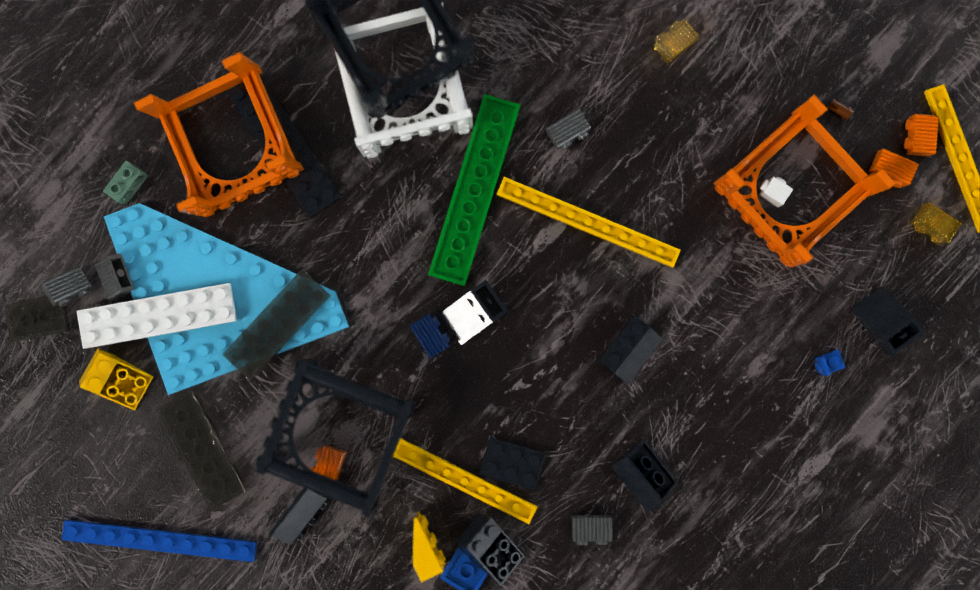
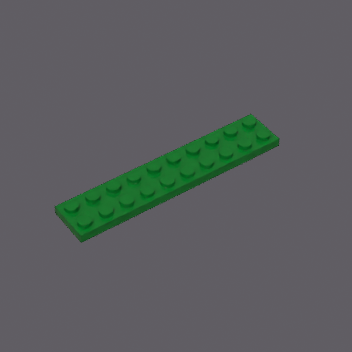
M484 94L428 273L429 276L465 286L518 116L520 104Z

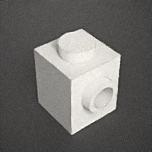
M772 177L762 183L760 186L762 191L759 196L778 208L785 203L793 189L786 185V181L782 178Z

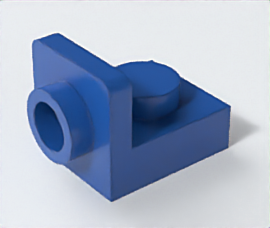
M839 350L815 357L816 370L823 376L831 375L832 372L845 368Z

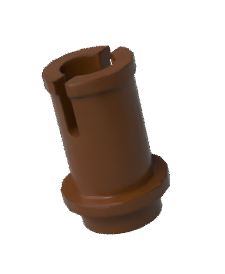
M835 98L827 108L842 116L841 119L845 118L847 120L854 111L851 108L852 106L848 107Z

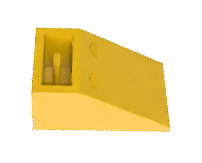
M97 348L79 380L80 388L135 411L153 376L116 355Z
M419 511L414 518L413 566L421 582L443 572L446 557L443 551L437 548L436 536L428 530L429 522L426 516L421 515Z

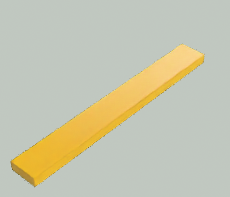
M942 84L924 91L932 115L939 116L938 130L976 230L979 233L980 176L946 87Z
M400 438L393 457L530 524L538 506Z

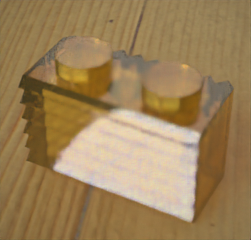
M685 18L680 22L678 20L669 27L670 31L666 34L662 32L655 38L656 43L653 48L667 64L699 37L698 33Z
M928 202L922 204L910 224L914 225V229L917 232L929 235L933 242L944 244L951 241L961 222Z

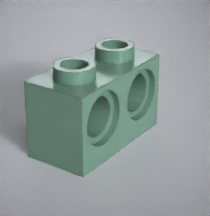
M125 161L103 192L118 203L127 205L149 175L134 164Z

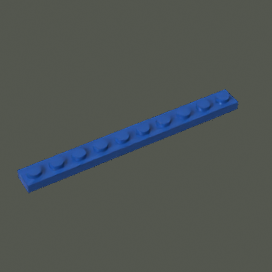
M65 520L62 532V540L247 562L255 561L257 541L76 520Z

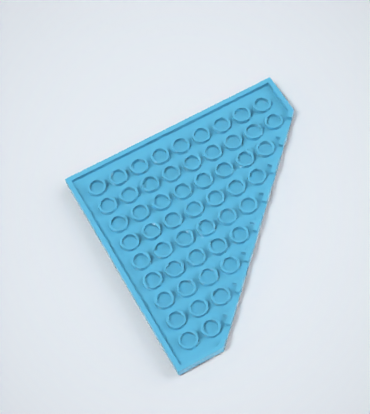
M140 203L104 216L117 254L122 255L135 289L131 291L134 300L231 283L237 316L236 322L148 337L168 395L349 327L336 291Z

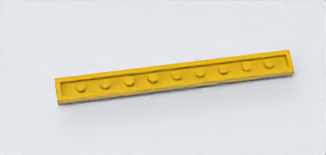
M506 177L503 178L497 192V196L671 268H674L681 251L678 248Z

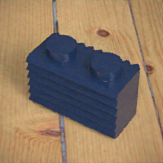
M431 314L410 325L429 359L449 348L448 343L451 342L446 332L442 333L438 328L441 324L437 317H432Z

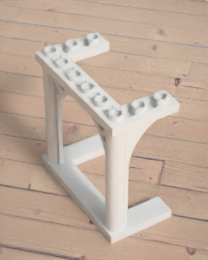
M423 7L343 28L355 48L353 42L355 39L426 21L433 47L435 44L434 28ZM443 40L439 43V46H440V47H441V46H446V47H448L447 44L444 45V41H443ZM439 52L436 55L437 59L442 62L450 60V55L446 52ZM336 53L357 138H354L355 143L363 157H377L378 153L382 152L381 146L391 145L393 141L399 139L407 141L412 139L414 135L427 136L434 130H449L450 126H453L454 132L459 133V135L467 134L473 129L471 110L467 108L459 73L456 71L457 74L452 78H444L440 81L437 96L424 111L406 118H395L385 115L380 118L385 120V127L381 131H375L374 125L379 119L374 118L369 122L368 118L371 117L368 115V111L361 99L362 96ZM447 93L446 99H441L442 94ZM437 104H444L448 107L449 112L445 115L440 114L436 111L435 107ZM429 113H433L436 117L428 119L426 116ZM413 119L415 123L410 124L409 121ZM390 123H397L396 128L393 126L389 129Z

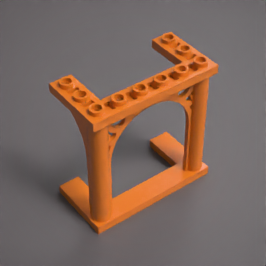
M240 52L222 60L224 67L231 71L230 73L167 102L151 94L134 102L138 111L161 120L182 170L187 186V199L177 204L179 212L203 216L204 218L212 216L214 211L231 207V203L248 199V195L252 193L259 194L265 191V187L279 185L283 179L287 177L294 178L299 175L300 171L304 170L301 162L296 161L259 75L263 73L261 67ZM244 82L264 130V153L259 164L248 175L236 180L216 179L206 173L197 162L177 113ZM273 148V153H276L277 156L270 155L269 151ZM260 170L267 172V174H261V176L258 173ZM205 179H209L210 183L208 185L204 182ZM218 183L221 190L218 196L214 197L211 191L213 186ZM231 185L232 189L226 191V186Z
M815 95L795 109L788 120L740 163L713 183L716 186V191L729 200L728 204L742 214L741 218L747 224L750 223L754 227L755 234L760 238L763 237L767 242V247L772 252H776L780 256V261L789 267L808 263L813 258L809 253L810 249L864 199L887 190L895 184L883 169L867 175L816 120L828 109ZM805 128L855 182V185L816 220L800 226L785 225L771 218L760 205L756 191L757 178L763 165ZM749 175H751L752 182L743 181L744 178L748 179ZM745 185L751 188V193L749 195H742L738 189ZM751 198L754 201V205L751 206V203L746 200ZM773 226L778 227V229H779L778 234H777L776 230H773V229H772ZM785 230H789L792 235L789 243H785L782 238ZM800 230L803 233L801 235H798L800 238L797 239L796 231Z

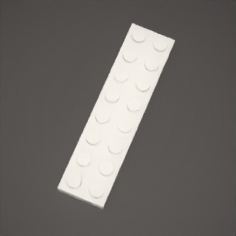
M231 283L77 311L83 349L237 321Z

